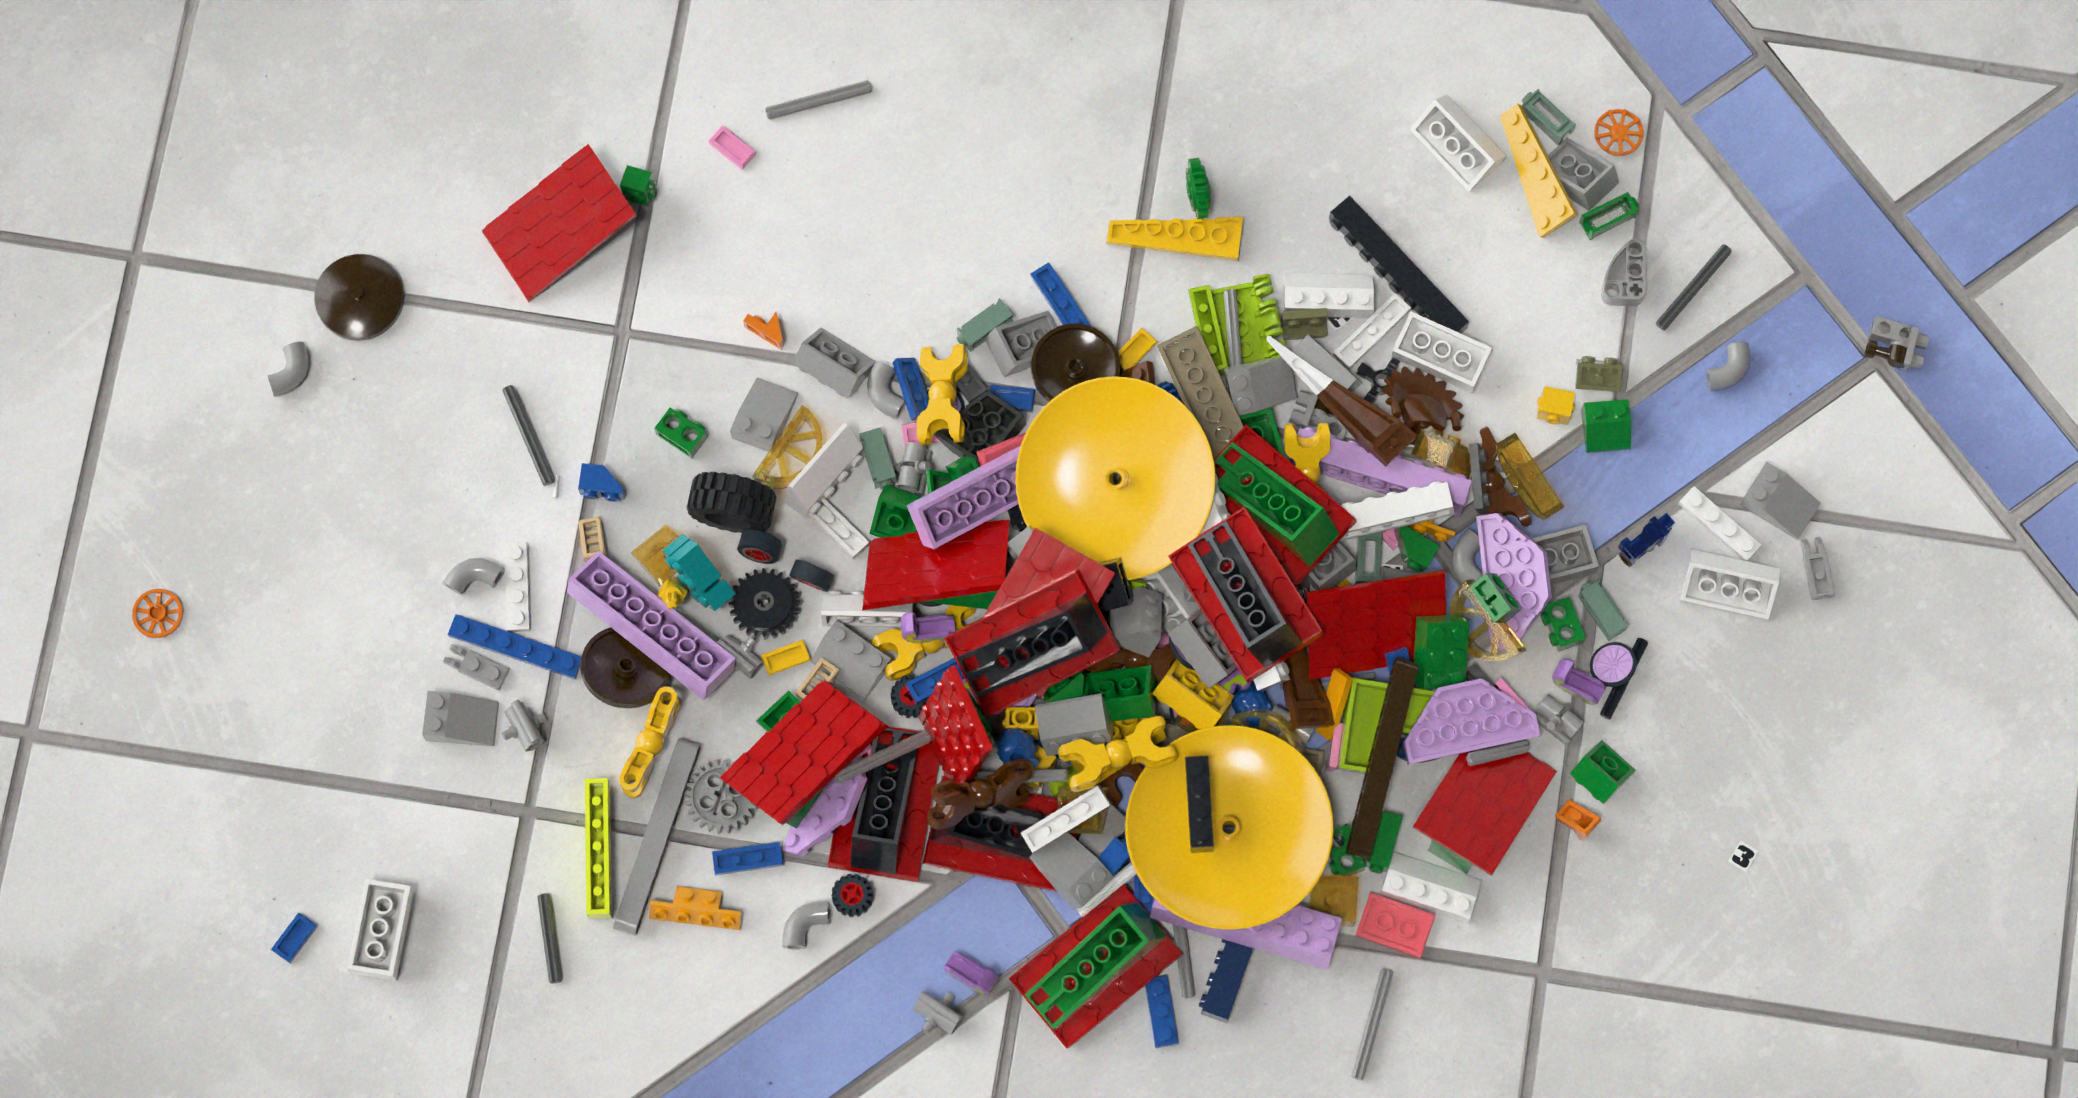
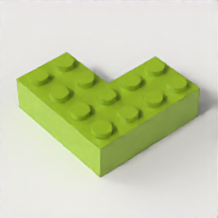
M1353 678L1343 712L1338 766L1335 770L1365 774L1388 683ZM1413 688L1402 735H1408L1434 691Z

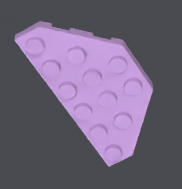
M1501 513L1476 516L1483 575L1485 573H1496L1522 608L1520 612L1506 623H1494L1487 613L1491 650L1516 648L1552 598L1547 552Z
M1481 678L1436 688L1403 741V746L1409 765L1535 738L1541 735L1534 712L1526 709L1517 703L1516 700L1497 690Z
M858 754L848 765L861 760L860 755ZM860 773L858 776L841 784L837 783L833 778L825 786L798 828L796 829L791 826L782 851L790 855L803 857L809 853V848L815 843L821 844L833 835V830L839 825L845 826L849 823L867 781L866 773Z

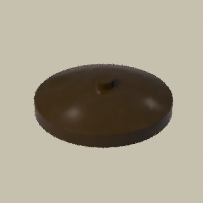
M353 254L336 260L324 270L315 287L314 302L318 316L328 330L344 339L362 341L375 338L393 326L403 308L404 292L397 273L384 260L367 254Z
M1065 324L1050 330L1037 343L1031 360V375L1039 393L1050 402L1063 391L1079 383L1096 378L1119 377L1120 359L1112 341L1100 330L1084 324Z
M611 627L600 631L592 637L582 653L580 668L583 682L593 696L607 705L618 708L645 706L653 702L660 688L667 687L669 684L670 673Z

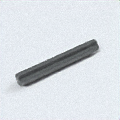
M545 893L538 895L537 899L548 979L551 984L561 982L562 979L550 895Z

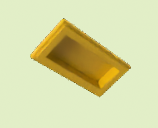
M1141 327L1118 351L1120 367L1126 370L1135 366L1158 341Z
M804 640L761 655L768 676L811 661Z

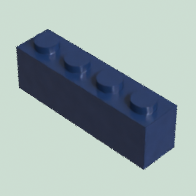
M1222 939L1221 942L1225 943L1223 952H1217L1214 964L1218 965L1215 973L1210 972L1206 983L1207 986H1210L1208 994H1202L1198 1007L1202 1008V1015L1227 1023L1253 948Z

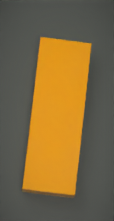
M1333 669L1326 696L1331 704L1335 725L1315 728V731L1327 740H1332L1334 728L1340 723L1353 681L1352 677L1340 669Z

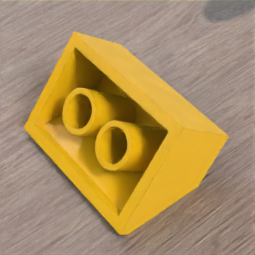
M1177 659L1152 693L1160 702L1170 706L1179 716L1185 717L1199 730L1214 727L1234 697L1233 694L1218 683L1208 688L1200 680L1195 670L1185 667Z

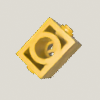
M1544 386L1541 396L1537 399L1539 406L1537 409V419L1546 420L1550 424L1560 423L1567 425L1569 419L1572 418L1571 413L1575 410L1573 403L1575 392Z
M1035 707L1006 708V718L1003 720L1004 729L1019 728L1026 734H1029L1033 740H1038L1039 729Z

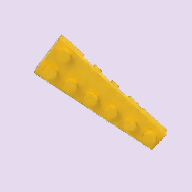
M1516 104L1500 115L1538 235L1545 238L1578 215L1522 106Z
M1243 217L1194 218V220H1181L1179 218L1161 221L1159 219H1147L1145 221L1112 220L1109 221L1106 244L1238 261Z

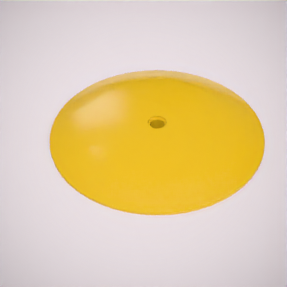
M1103 377L1079 383L1063 391L1053 398L1034 418L1024 436L1018 453L1015 478L1016 494L1023 519L1027 527L1029 526L1032 531L1036 527L1097 563L1121 557L1127 579L1133 580L1151 575L1169 566L1172 562L1168 555L1199 536L1209 517L1213 504L1215 466L1212 450L1201 425L1190 410L1175 396L1152 383L1139 379ZM1115 473H1119L1122 477L1119 485L1113 482V475Z
M1231 725L1204 728L1186 734L1168 744L1166 747H1174L1178 758L1173 763L1160 768L1145 767L1133 787L1126 810L1125 836L1131 863L1144 887L1163 907L1173 914L1194 924L1214 929L1231 930L1255 927L1268 923L1289 912L1311 892L1318 882L1327 864L1332 846L1333 816L1327 791L1315 769L1302 754L1282 739L1249 727ZM1208 756L1214 852L1191 853L1185 757ZM1230 824L1236 830L1232 834H1227L1223 831V827Z

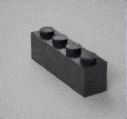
M1208 756L1185 757L1191 853L1214 852Z

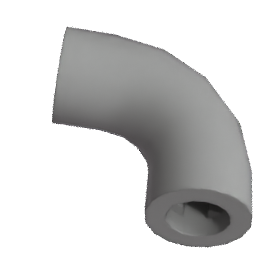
M294 342L283 347L286 358L285 368L278 373L268 375L274 397L295 389L305 378L309 365L304 342Z
M1735 342L1727 345L1728 361L1726 365L1707 369V386L1709 391L1732 387L1744 378L1750 362L1749 344L1747 342Z
M876 361L870 371L867 382L869 398L878 410L896 420L903 409L905 400L890 391L889 384L895 370L885 363Z
M1467 529L1453 548L1451 562L1454 574L1471 591L1469 587L1483 576V572L1474 563V556L1480 549L1479 537L1473 531Z
M483 558L468 559L458 563L448 573L442 583L461 595L466 586L474 580H480L491 587H495L502 578L505 569Z
M829 902L804 904L793 911L785 923L782 935V948L803 949L805 948V935L808 928L813 925H829Z

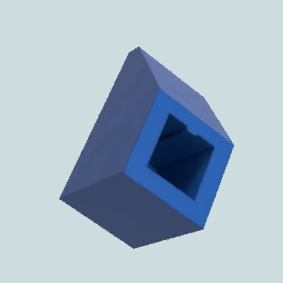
M582 463L578 485L580 495H583L586 499L603 497L611 502H618L619 499L625 500L623 489L605 466Z
M1116 837L1098 857L1112 876H1115L1131 862L1126 841L1124 839L1119 841Z

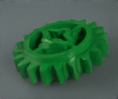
M1199 158L1188 159L1186 188L1191 209L1193 212L1195 211L1197 219L1208 218L1211 200L1210 185L1205 167L1201 165Z

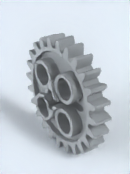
M714 760L713 767L705 763V771L698 768L699 776L691 775L694 783L686 784L691 791L684 792L686 797L691 798L685 801V805L692 806L688 810V814H695L692 818L693 822L701 820L700 828L707 824L708 832H711L715 827L718 834H720L722 828H725L727 834H729L730 827L732 826L738 831L737 824L740 822L745 826L744 818H753L749 811L757 810V807L740 793L737 795L730 792L732 787L727 784L725 789L726 799H721L718 814L716 816L713 815L719 803L717 795L721 796L725 782L720 777L730 767L727 766L726 760H723L721 766H718L716 760ZM718 778L721 780V783L718 787L714 788L709 786L710 780ZM710 799L713 801V805L705 809L701 807L702 801ZM728 806L735 809L734 813L730 816H725L722 813L723 809Z

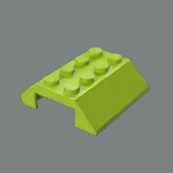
M1270 274L1253 276V281L1250 283L1211 290L1210 285L1188 289L1195 325L1198 326L1220 375H1224L1223 368L1230 367L1224 290L1234 289L1236 291L1242 364L1280 356L1266 339L1267 336L1276 338L1283 334V330L1280 327L1281 321L1278 308L1275 307L1277 305L1276 300L1268 299L1263 302L1261 301V298L1274 292L1273 286H1270L1272 285ZM1284 340L1278 341L1283 346H1286Z

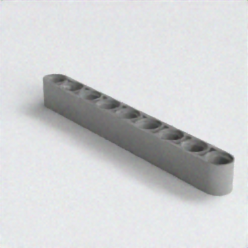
M679 738L676 742L618 909L613 929L635 936L638 933L685 797L684 792L688 788L686 784L690 782L701 745Z

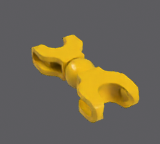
M955 344L951 355L944 360L936 359L932 347H922L920 365L932 386L928 392V407L917 418V438L921 445H930L934 434L938 430L949 429V434L953 438L954 443L963 442L965 423L953 403L957 396V382L968 371V352L965 345Z
M1319 423L1316 434L1309 438L1300 437L1296 433L1295 424H1285V452L1290 458L1294 459V466L1328 494L1324 487L1318 484V480L1321 474L1319 462L1330 451L1329 423Z
M950 605L945 614L954 617L956 631L964 627L962 625L963 621L972 616L976 608ZM889 629L876 635L871 641L872 646L881 652L891 650L898 654L897 659L885 667V676L890 681L910 675L915 669L918 660L925 658L924 653H937L943 645L945 649L949 648L946 641L942 642L940 640L926 643L907 642L902 638L901 630Z
M662 687L657 691L644 724L645 730L641 731L636 737V747H634L619 776V783L623 792L629 798H639L643 794L656 760L655 756L662 751L664 739L679 713L680 702L676 691L671 687Z
M1156 716L1140 721L1136 726L1135 732L1126 736L1125 741L1120 739L1112 740L1104 746V743L1095 745L1087 740L1078 739L1062 745L1057 751L1062 761L1076 760L1084 766L1082 772L1072 776L1070 779V789L1073 792L1091 789L1098 784L1102 774L1109 772L1111 767L1123 768L1130 761L1131 764L1141 763L1153 769L1173 763L1178 758L1175 748L1171 746L1158 747L1151 741L1153 736L1163 732L1166 722L1164 718Z

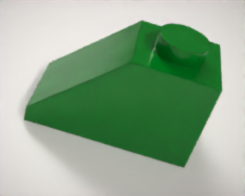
M1407 526L1395 528L1394 533L1403 562L1407 563V567L1415 572L1425 571L1437 552L1439 545Z

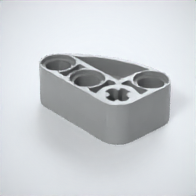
M1635 238L1628 241L1610 262L1601 292L1602 300L1607 305L1637 306L1643 301L1646 292V246L1642 240ZM1636 248L1640 254L1634 255L1629 249ZM1636 269L1640 275L1634 276L1629 270ZM1613 289L1618 293V295L1611 296L1608 294L1607 290Z

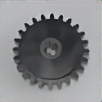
M762 568V573L758 574L757 570L754 569V575L750 576L748 573H745L746 579L739 578L738 582L740 585H733V590L736 593L731 597L734 601L728 602L729 607L734 608L730 611V615L736 616L733 622L734 624L740 623V631L746 628L747 636L753 632L755 639L759 637V634L763 635L764 640L767 639V634H771L774 639L776 638V632L779 631L781 635L784 634V627L789 630L791 629L790 621H797L794 614H799L800 611L795 606H800L801 603L800 600L795 598L799 597V592H793L796 589V585H789L791 580L789 577L783 579V572L775 575L774 569H771L770 573H766V569ZM763 600H767L768 602L766 604V607H762L761 605L763 604Z

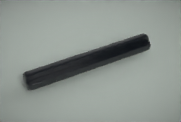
M1637 638L1632 648L1637 659V665L1648 645V642L1642 638ZM1629 681L1612 688L1600 712L1603 718L1609 720L1612 718Z

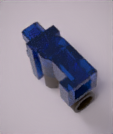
M1667 513L1659 519L1654 516L1632 541L1628 537L1622 540L1618 549L1621 551L1619 557L1623 563L1631 567L1644 554L1653 551L1656 545L1659 547L1663 545L1672 530L1671 527L1675 524L1674 520Z

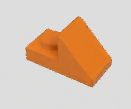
M777 312L774 313L767 325L761 317L757 315L753 317L747 314L743 320L744 327L782 350L784 345Z
M1570 799L1555 814L1557 821L1572 829L1580 840L1586 838L1602 820L1599 816Z

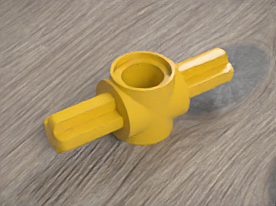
M677 577L673 579L668 578L661 586L657 596L663 599L668 609L672 607L677 608L684 600L688 590L682 587Z

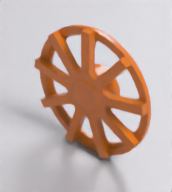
M1613 109L1605 112L1597 120L1594 136L1599 147L1608 154L1625 156L1631 154L1640 146L1644 131L1639 117L1637 118L1627 109ZM1613 114H1622L1620 123L1616 122ZM1626 115L1633 119L1632 122L1624 125ZM1609 116L1613 125L1606 124L1602 120ZM1637 124L1639 132L1628 130L1630 127ZM1599 126L1609 129V132L1598 134ZM1628 135L1639 136L1636 145L1627 137ZM1610 136L1611 140L1604 147L1599 139ZM1624 140L1632 147V149L1623 152L1622 142ZM1614 142H1618L1619 152L1609 150Z
M152 589L143 593L136 600L132 609V619L135 627L149 638L167 637L179 628L183 617V608L180 600L175 594L165 589ZM157 593V602L152 604L147 595ZM161 593L171 596L164 605H161ZM142 599L150 606L148 610L137 607ZM175 600L178 609L167 610L166 608ZM136 612L148 614V617L137 621ZM178 613L177 621L171 620L167 615ZM151 620L148 631L140 627V625ZM163 621H167L173 627L165 632ZM156 623L159 624L161 630L159 634L152 633Z

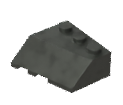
M986 391L959 412L961 419L965 423L963 442L954 443L953 438L949 434V429L938 430L934 436L958 457H974L978 467H981L977 451L1016 437L1026 425V421L1021 412L991 392Z

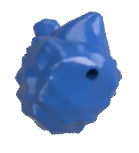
M1250 684L1246 690H1241L1239 686L1230 702L1234 709L1235 717L1240 723L1248 727L1259 726L1266 722L1271 714L1272 707L1264 690L1257 691L1256 685L1254 687L1253 684Z
M1019 728L1006 729L999 735L997 755L1003 764L1024 758L1030 761L1034 768L1038 765V759L1034 757L1037 752L1036 744L1029 734H1026Z

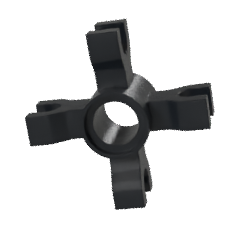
M1392 357L1384 370L1376 372L1362 362L1356 374L1371 382V389L1364 397V400L1373 404L1378 395H1385L1382 392L1385 386H1379L1376 380L1385 379L1386 377L1392 378V370H1397L1400 364L1398 359Z

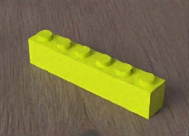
M608 778L585 779L586 915L589 919H611L610 782Z

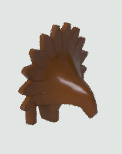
M1405 366L1401 369V373L1392 370L1391 376L1393 378L1386 377L1384 379L1388 386H1385L1382 392L1389 396L1385 403L1391 405L1392 416L1400 418L1402 414L1404 424L1417 435L1415 440L1410 443L1411 445H1415L1418 435L1430 426L1433 428L1434 435L1439 436L1445 429L1446 420H1451L1453 431L1461 430L1460 420L1463 419L1464 415L1457 410H1460L1463 405L1453 400L1456 396L1455 391L1445 390L1446 381L1436 382L1435 377L1430 373L1424 376L1418 367L1412 373Z

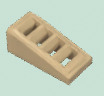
M601 517L578 520L584 562L586 563L598 551L607 557ZM597 526L595 530L585 531L586 528ZM597 535H598V537H596V538L586 539V537H592V536H597ZM598 544H599V546H597V547H591V548H588V547H587V546H593V545H598Z
M821 657L795 692L796 697L802 701L807 696L804 692L806 690L811 692L814 689L810 686V683L812 682L815 685L820 683L815 678L816 674L832 684L840 669ZM823 667L831 673L830 676L820 671V668Z

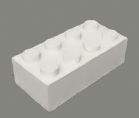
M365 879L347 967L351 974L397 980L414 894L411 886Z

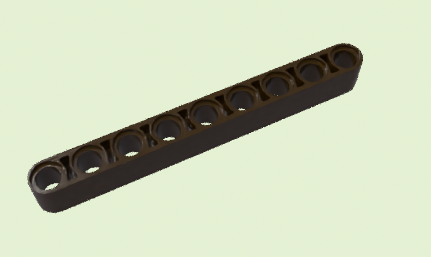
M1395 658L1346 847V854L1367 860L1371 856L1418 672V663L1400 658Z

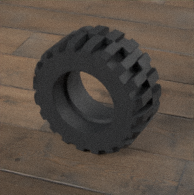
M702 472L697 474L692 481L687 512L691 518L696 519L698 522L720 530L734 533H742L745 530L766 532L771 525L777 497L774 490L770 489L769 486L763 485L759 481L751 480V478L724 472Z

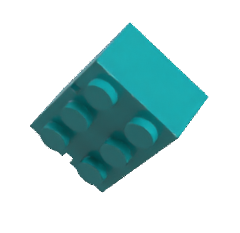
M681 534L662 550L666 556L664 559L666 564L679 574L677 575L679 581L691 590L689 592L697 603L700 602L704 608L710 607L716 611L735 595V592L725 579L718 580L722 575L699 545L684 534Z

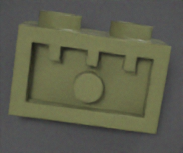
M1327 308L1282 311L1283 340L1304 339L1307 334L1313 338L1327 337Z
M1582 356V359L1576 360V389L1620 392L1623 365L1621 362H1618V359L1604 358V361H1598L1592 356Z

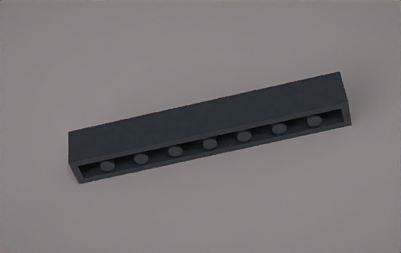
M1350 195L1330 211L1329 223L1336 231L1340 230L1344 235L1345 241L1351 247H1356L1360 257L1366 263L1370 262L1373 265L1375 273L1380 278L1384 277L1389 282L1390 289L1396 294L1399 293L1404 298L1403 301L1411 307V310L1414 309L1420 316L1460 334L1468 328L1469 321Z

